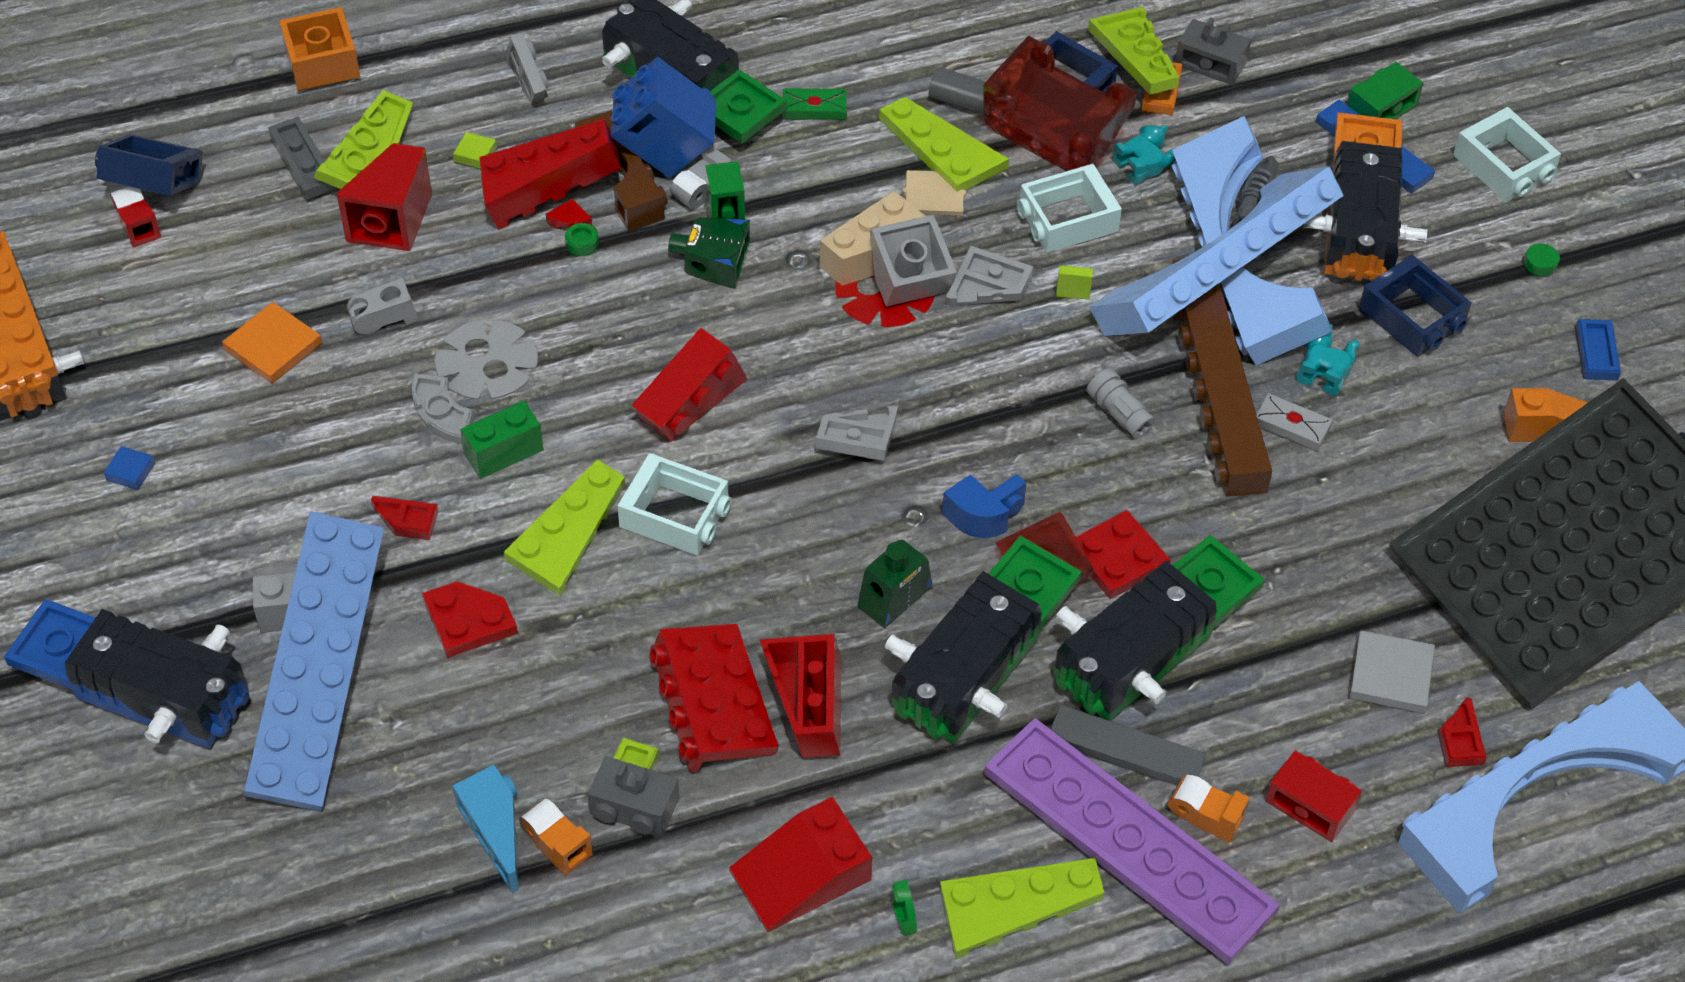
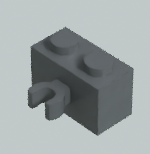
M1212 17L1209 18L1207 23L1192 19L1178 42L1175 63L1183 64L1182 68L1234 85L1247 63L1251 39L1230 32L1231 27L1227 22L1221 29L1213 25L1214 18Z
M608 756L604 757L588 792L590 814L606 823L618 822L630 826L641 834L653 833L659 836L664 835L680 798L678 778Z

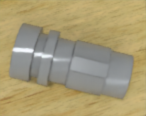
M1112 368L1099 372L1088 384L1087 393L1097 401L1102 409H1108L1110 415L1134 438L1137 439L1144 436L1155 424L1154 417L1147 411V408L1139 399L1128 391L1127 383L1121 380L1120 376Z

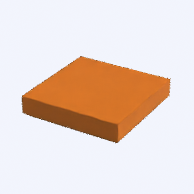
M271 302L222 341L225 351L271 384L322 343L320 334L274 302Z

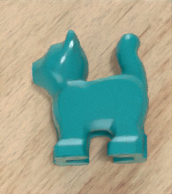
M1144 125L1139 129V136L1131 138L1124 144L1121 142L1115 144L1113 162L1118 168L1130 164L1133 172L1127 175L1134 185L1140 184L1148 177L1159 175L1164 168L1176 160L1173 149H1170L1166 154L1161 150L1166 146L1165 134L1168 130L1167 125L1160 127Z
M1333 332L1304 344L1308 351L1304 362H1302L1297 372L1296 381L1310 386L1316 376H1321L1327 380L1323 391L1337 396L1343 382L1348 378L1356 360V350L1360 347V343L1355 339L1351 340L1346 344L1345 351L1330 348L1333 338Z

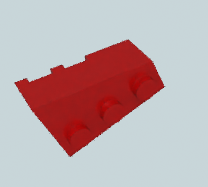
M700 327L631 406L644 423L669 442H672L744 383L747 377L732 350Z
M835 634L760 639L767 665L802 758L840 756L841 655Z

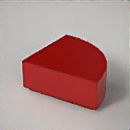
M573 199L545 214L546 222L558 229H561V226L569 228L579 223L592 225V217Z

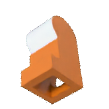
M1185 775L1181 778L1169 799L1168 807L1175 815L1188 821L1189 824L1231 843L1245 817L1250 797L1238 791H1235L1233 795L1210 786L1205 780L1197 776Z
M549 799L541 800L519 817L523 830L536 844V847L565 876L593 855L590 834L580 825L576 827ZM577 850L575 856L568 859V857Z

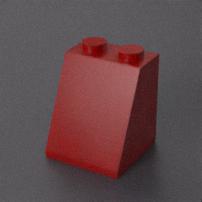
M392 143L338 192L337 199L346 242L411 252L432 196L428 162L424 147Z

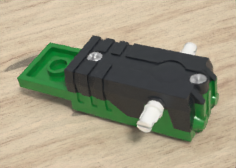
M658 0L620 2L617 5V14L605 21L602 30L604 50L602 62L607 68L611 69L615 66L632 78L641 66L648 65L655 58L659 57L701 89L705 87L711 92L712 97L716 99L715 126L742 144L787 109L786 99L739 69V58L736 51L730 47L727 49L724 43L719 40L715 41L713 36L707 32L703 33L701 28L682 17L687 11L692 9V4L689 0H681L677 4L668 7Z
M1209 535L1173 565L1165 560L1155 571L1145 576L1142 582L1139 581L1129 592L1124 593L1091 621L1087 622L1085 618H1081L1078 614L1073 613L1069 607L1064 606L1058 612L1056 619L1060 620L1071 631L1072 636L1064 641L1057 650L1054 669L1056 684L1063 691L1070 690L1073 693V699L1078 703L1083 702V707L1089 714L1095 715L1098 713L1103 719L1108 721L1112 720L1142 694L1149 697L1155 704H1158L1165 697L1166 691L1157 682L1211 638L1213 628L1261 590L1265 579L1213 536Z
M1019 536L989 574L984 571L981 572L974 584H971L963 597L961 596L953 609L946 614L920 646L916 647L915 644L911 645L905 640L899 639L896 635H891L885 644V649L890 650L892 654L906 663L892 681V705L896 707L897 715L905 720L908 718L913 719L915 726L920 729L927 728V732L931 737L939 739L943 736L952 743L958 740L982 709L1001 718L1008 704L1002 702L994 694L1037 642L1042 627L1080 582L1082 571L1024 537Z

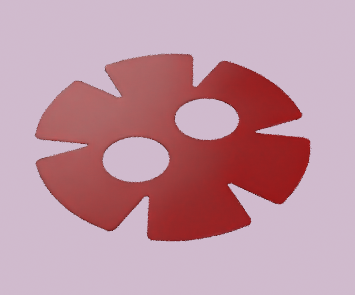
M860 280L843 286L837 281L835 284L837 298L857 297L842 306L844 311L854 319L867 325L872 322L878 312H880L882 327H896L915 321L916 318L907 306L926 313L935 298L934 295L886 307L880 290L876 294L865 295L857 289V283Z

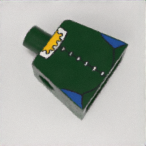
M699 217L694 220L690 235L671 233L668 251L684 255L685 272L688 275L736 289L750 245V220Z
M901 539L890 543L886 551L865 569L858 608L885 629L932 588L928 559L905 540Z

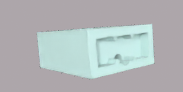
M1506 107L1459 132L1453 156L1504 202H1508L1517 196L1522 197L1526 195L1532 188L1541 183L1545 184L1551 181L1557 174V165L1561 153L1509 107ZM1506 139L1531 162L1513 172L1488 149Z
M1094 164L1022 184L1020 199L1017 200V209L1022 219L1026 218L1034 240L1041 243L1046 253L1119 231L1122 208ZM1082 195L1093 214L1051 226L1041 207Z
M649 453L618 504L619 527L698 556L705 544L709 545L712 542L719 518L726 517L729 512L732 498L728 496V481ZM659 486L709 503L694 529L645 511Z

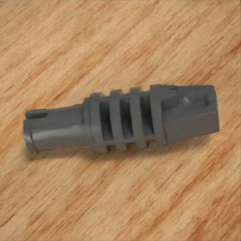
M1273 156L1264 158L1244 181L1238 196L1240 206L1233 219L1234 226L1257 206L1261 199V194L1258 190L1276 178L1279 163Z

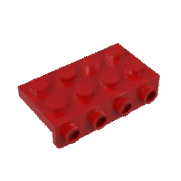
M738 624L660 629L655 643L650 647V662L653 667L657 668L660 678V694L667 700L669 723L672 729H676L679 739V755L682 761H686L689 772H698L705 761L775 755L779 745Z

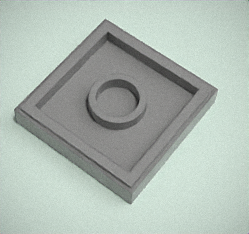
M1360 630L1349 698L1425 714L1435 645Z

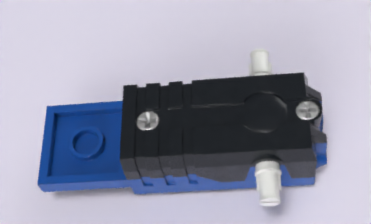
M45 599L4 656L8 666L72 689L77 699L148 725L149 728L144 735L153 743H159L163 734L167 732L210 749L217 737H223L227 734L230 727L229 722H233L237 716V708L244 706L249 698L248 687L241 664L233 657L220 651L230 635V631L222 625H216L213 632L199 645L153 627L149 629L145 624L137 621L132 623L129 618L120 615L116 617L112 612L101 609L97 617H93Z

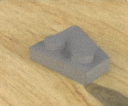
M522 32L510 36L506 51V63L508 66L515 65L518 72L516 80L524 90L530 104L542 102L548 88V81L544 71H538L535 64L536 52L533 44L530 41L526 42Z
M970 246L946 296V304L954 306L1019 301L1022 299L1032 278L1033 266Z
M887 406V413L868 415L867 409L855 410L846 414H825L822 417L816 435L815 448L885 461L898 418L899 406Z

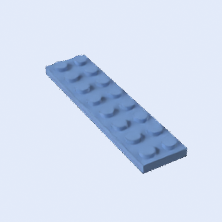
M310 511L243 796L321 812L384 527Z

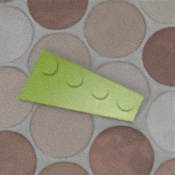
M1144 6L1089 19L1088 31L1149 94H1158L1166 90L1178 88L1179 76L1168 54H1164L1162 50L1163 44L1160 38H1156L1154 26L1151 21L1147 20V12Z
M382 90L363 113L357 124L353 125L343 141L333 149L328 159L319 166L313 178L342 189L392 143H399L413 102Z
M906 97L879 109V119L956 192L962 189L967 190L1008 169L1009 159Z
M597 459L504 551L505 561L561 597L567 587L566 582L571 573H575L581 563L582 554L588 544L591 545L595 539L600 523L603 519L607 518L626 485L625 476Z
M1095 858L940 881L939 888L955 960L968 955L969 951L984 944L986 947L1002 941L1004 936L1021 929L1023 932L1037 927L1041 921L1054 916L1060 918L1102 901L1104 897V889Z

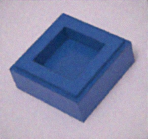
M121 446L104 471V476L107 481L138 490L155 465V461L152 455Z

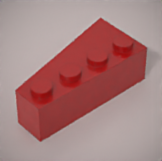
M605 119L479 157L485 207L498 230L508 226V220L521 213L526 217L536 212L535 206L551 198L555 202L565 197L569 189L579 185L583 188L621 168L615 139L611 137V131Z

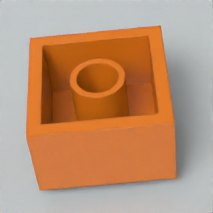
M342 7L279 20L285 51L297 91L360 77L356 49Z

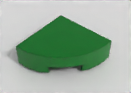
M906 879L894 882L891 905L901 934L903 933V936L917 933V921L908 881Z

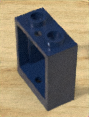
M1056 31L1047 40H1042L1036 50L1028 57L1025 56L1019 61L1016 67V88L1078 123L1115 89L1118 65ZM1054 59H1057L1088 78L1073 90L1045 74L1042 70Z
M129 134L99 146L95 155L96 179L171 196L200 183L203 151Z
M1410 255L1364 286L1359 309L1414 355L1419 357L1429 349L1435 350L1446 337L1452 333L1458 334L1466 327L1469 321L1467 316L1472 302L1414 255ZM1411 289L1442 314L1443 317L1426 329H1423L1390 301Z

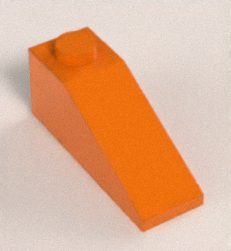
M1512 388L1503 413L1508 441L1533 442L1588 402L1548 388Z

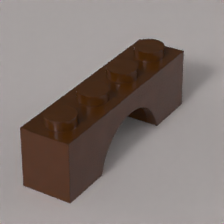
M612 111L575 122V127L605 119L611 131ZM615 140L621 167L616 171L624 176L623 180L614 187L615 210L627 231L630 232L665 220L664 205L668 204L667 196L663 187H657L654 182L651 167L649 164L644 165L638 155Z

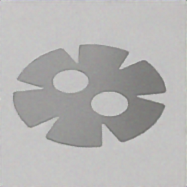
M482 320L473 321L456 328L443 339L444 342L456 348L457 351L438 349L435 355L436 372L438 376L443 377L460 373L449 383V389L462 396L478 399L486 383L490 397L497 398L516 391L530 379L528 375L515 367L536 368L538 361L537 348L533 340L513 345L525 334V331L512 323L494 320L487 335ZM473 339H483L488 342L489 351L484 356L472 357L466 353L465 346ZM499 360L507 365L508 371L502 378L491 379L485 376L483 372L484 366L490 361Z

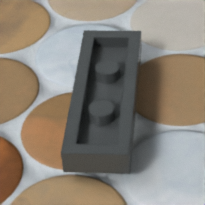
M299 116L268 127L272 141L306 200L337 189V187L313 178L316 170L325 161Z

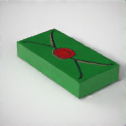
M783 88V98L786 99L787 109L782 112L783 119H847L846 89Z

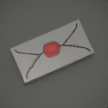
M1269 393L1257 412L1260 428L1316 451H1319L1333 423L1331 418Z

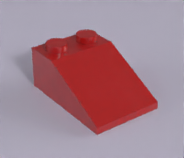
M832 796L795 815L731 865L729 872L763 927L769 933L871 881L872 856Z

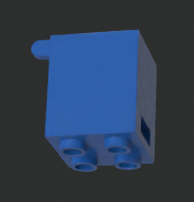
M659 57L655 58L648 65L641 66L634 77L626 83H621L615 89L612 96L611 137L667 177L671 178L714 144L716 99L712 97L711 92L707 88L703 87L701 89Z

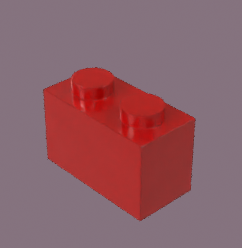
M1294 750L1272 779L1265 802L1332 843L1356 811L1362 790L1357 788L1349 779L1337 776L1324 768L1313 757L1305 756Z

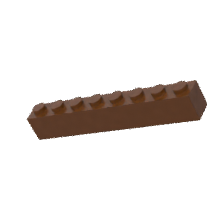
M1172 260V264L1180 260ZM1218 283L1174 314L1173 319L1174 321L1179 320V342L1181 347L1185 346L1187 350L1185 357L1186 369L1188 373H1193L1194 376L1193 395L1195 400H1200L1201 403L1200 421L1202 427H1207L1208 429L1207 447L1209 454L1215 455V478L1217 483H1222L1226 497L1268 493L1273 471L1220 283Z

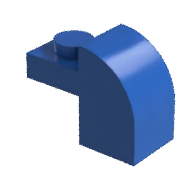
M970 474L943 493L942 515L967 535L978 538L999 536L1007 532L1009 515L1016 514L1025 503L1026 482L1018 474H1015L989 492Z

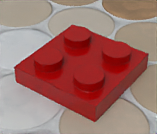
M1128 510L1068 541V551L1110 600L1131 589L1139 581L1142 582L1145 576L1155 571L1165 560L1170 563V558Z

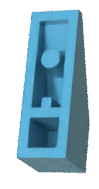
M493 764L456 783L452 788L457 808L510 892L514 893L519 890L516 810L513 798L518 793L511 778L507 774L502 777Z

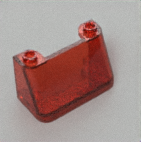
M1029 35L983 84V116L987 126L998 135L1064 171L1094 164L1097 169L1136 103V92L1125 84L1112 83L1104 93L1055 67L1052 48L1047 43Z

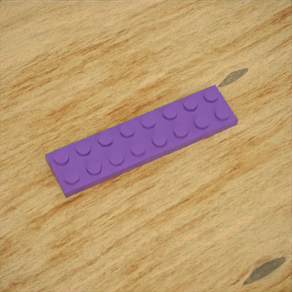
M1036 718L985 765L984 774L1088 856L1095 858L1097 863L1226 964L1230 965L1278 913L1280 904Z

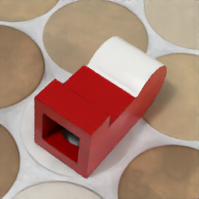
M129 186L110 193L114 208L120 219L119 221L133 248L162 238L156 216L151 207L147 205L140 189ZM142 224L150 227L144 234H133L132 229Z

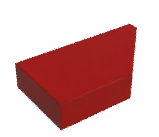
M372 495L371 503L373 509L395 536L424 540L431 539L439 513L438 504Z
M1466 698L1453 716L1444 723L1438 734L1446 767L1484 765L1487 759L1472 699Z

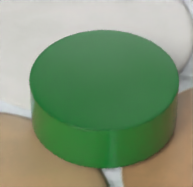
M579 223L569 227L565 233L567 250L578 256H586L595 252L599 246L597 229L586 223Z
M1543 243L1533 244L1526 251L1524 266L1532 274L1548 276L1556 271L1560 255L1550 245Z

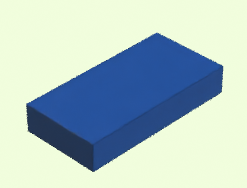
M1578 319L1575 328L1583 378L1618 381L1621 369L1612 320Z

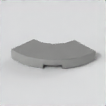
M414 373L412 396L416 411L422 422L441 438L462 444L460 428L473 423V409L460 406L451 398L448 377Z

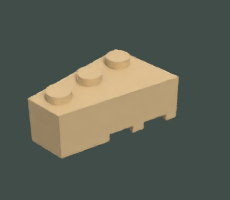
M893 191L820 240V268L842 286L874 276L870 230L926 216L897 192Z

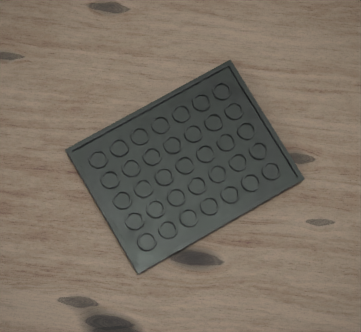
M1623 378L1389 543L1390 549L1530 709H1533L1685 601V440Z

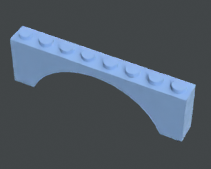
M1245 116L1172 150L1177 161L1172 164L1178 181H1184L1185 186L1180 188L1187 205H1193L1194 210L1189 212L1196 229H1202L1203 232L1202 235L1198 236L1202 247L1229 230L1231 211L1237 194L1246 178L1264 158L1255 134ZM1243 267L1221 281L1220 287L1225 304L1229 303L1231 307L1228 310L1231 326L1234 330L1239 329L1241 334L1235 337L1243 356L1249 354L1255 365L1333 332L1324 308L1313 287L1295 288L1273 284L1258 278Z
M1326 166L1281 174L1258 190L1261 194V199L1257 206L1243 220L1223 235L1180 261L1138 281L1114 289L1093 303L1089 308L1103 335L1112 336L1150 332L1344 195L1330 167Z
M1640 681L1626 689L1621 686L1614 690L1606 701L1599 706L1596 704L1589 705L1573 722L1568 723L1564 721L1557 725L1550 735L1542 741L1534 739L1529 742L1519 755L1512 759L1509 756L1504 757L1494 765L1488 774L1483 777L1479 774L1473 776L1463 785L1462 790L1453 795L1451 793L1442 795L1435 801L1432 808L1426 812L1416 811L1411 814L1402 824L1403 831L1398 844L1454 909L1461 914L1491 894L1498 878L1492 848L1495 819L1507 802L1519 791L1543 777L1578 768L1619 769L1651 778L1665 785L1685 772V728Z

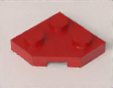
M458 581L422 593L423 602L447 658L518 634L517 625L503 596Z

